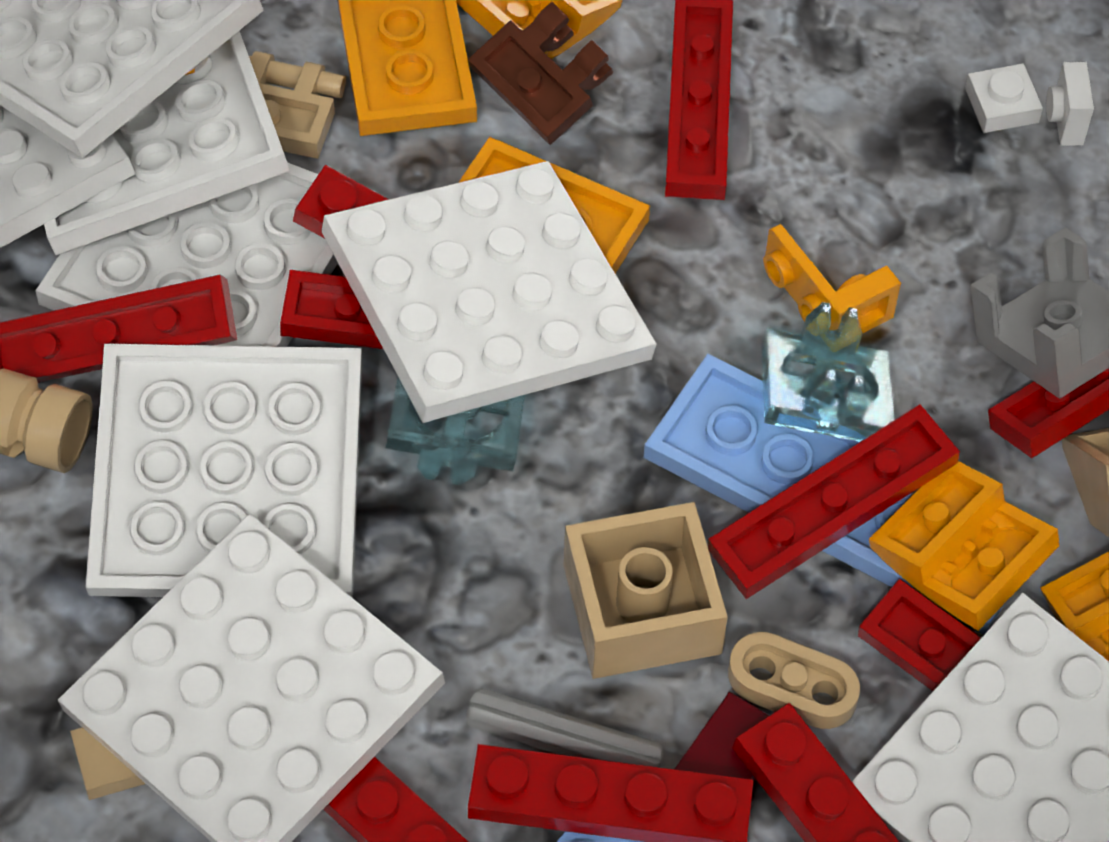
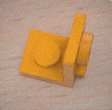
M779 224L769 229L766 253L763 258L768 277L775 286L786 289L798 304L799 313L807 327L813 332L819 331L833 349L894 318L901 282L887 265L866 276L864 274L855 275L845 281L835 291L783 225Z

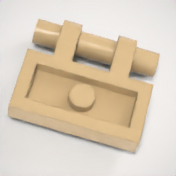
M255 51L249 58L283 152L318 159L335 115L334 98L320 95L342 98L346 87V76L326 72L325 66L306 61L302 67L275 61L273 54ZM270 84H274V85H278V86H283V87H288V88H293L294 90L286 89V88H281V87H277V86H272V85H270Z

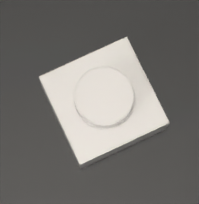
M1063 62L1057 86H1049L1047 91V119L1049 122H1057L1060 146L1084 145L1094 110L1087 62Z
M1024 63L968 74L965 90L983 133L1039 123L1043 107Z

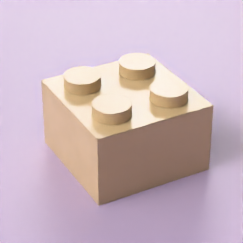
M695 502L565 526L563 565L592 679L722 654L728 616Z

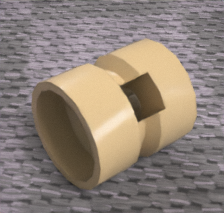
M5 368L1 369L0 454L15 458L25 451L26 459L31 464L61 473L70 471L78 461L89 434L93 411L91 396L58 384L49 385L43 390L38 388L37 378Z

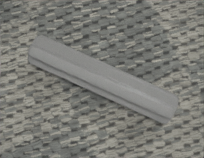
M483 688L477 689L474 692L467 708L466 718L467 724L470 727L559 755L660 767L662 762L663 746L660 743Z

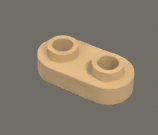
M756 632L744 636L735 644L730 655L728 667L729 682L734 691L749 702L774 712L790 703L807 725L820 729H831L843 725L853 716L860 694L858 677L848 664L837 658L768 632ZM756 668H763L768 670L772 677L767 680H759L753 677L750 672ZM817 693H826L832 696L835 702L823 705L816 702L812 696Z

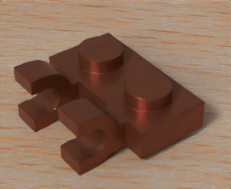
M552 1L523 31L510 20L468 58L471 68L549 145L556 141L593 106L590 96L584 91L599 86L613 74L612 68L606 63L609 60L608 55L593 40L585 45L563 70L545 54L546 51H553L559 48L574 35L572 29L566 25L569 22L568 16Z

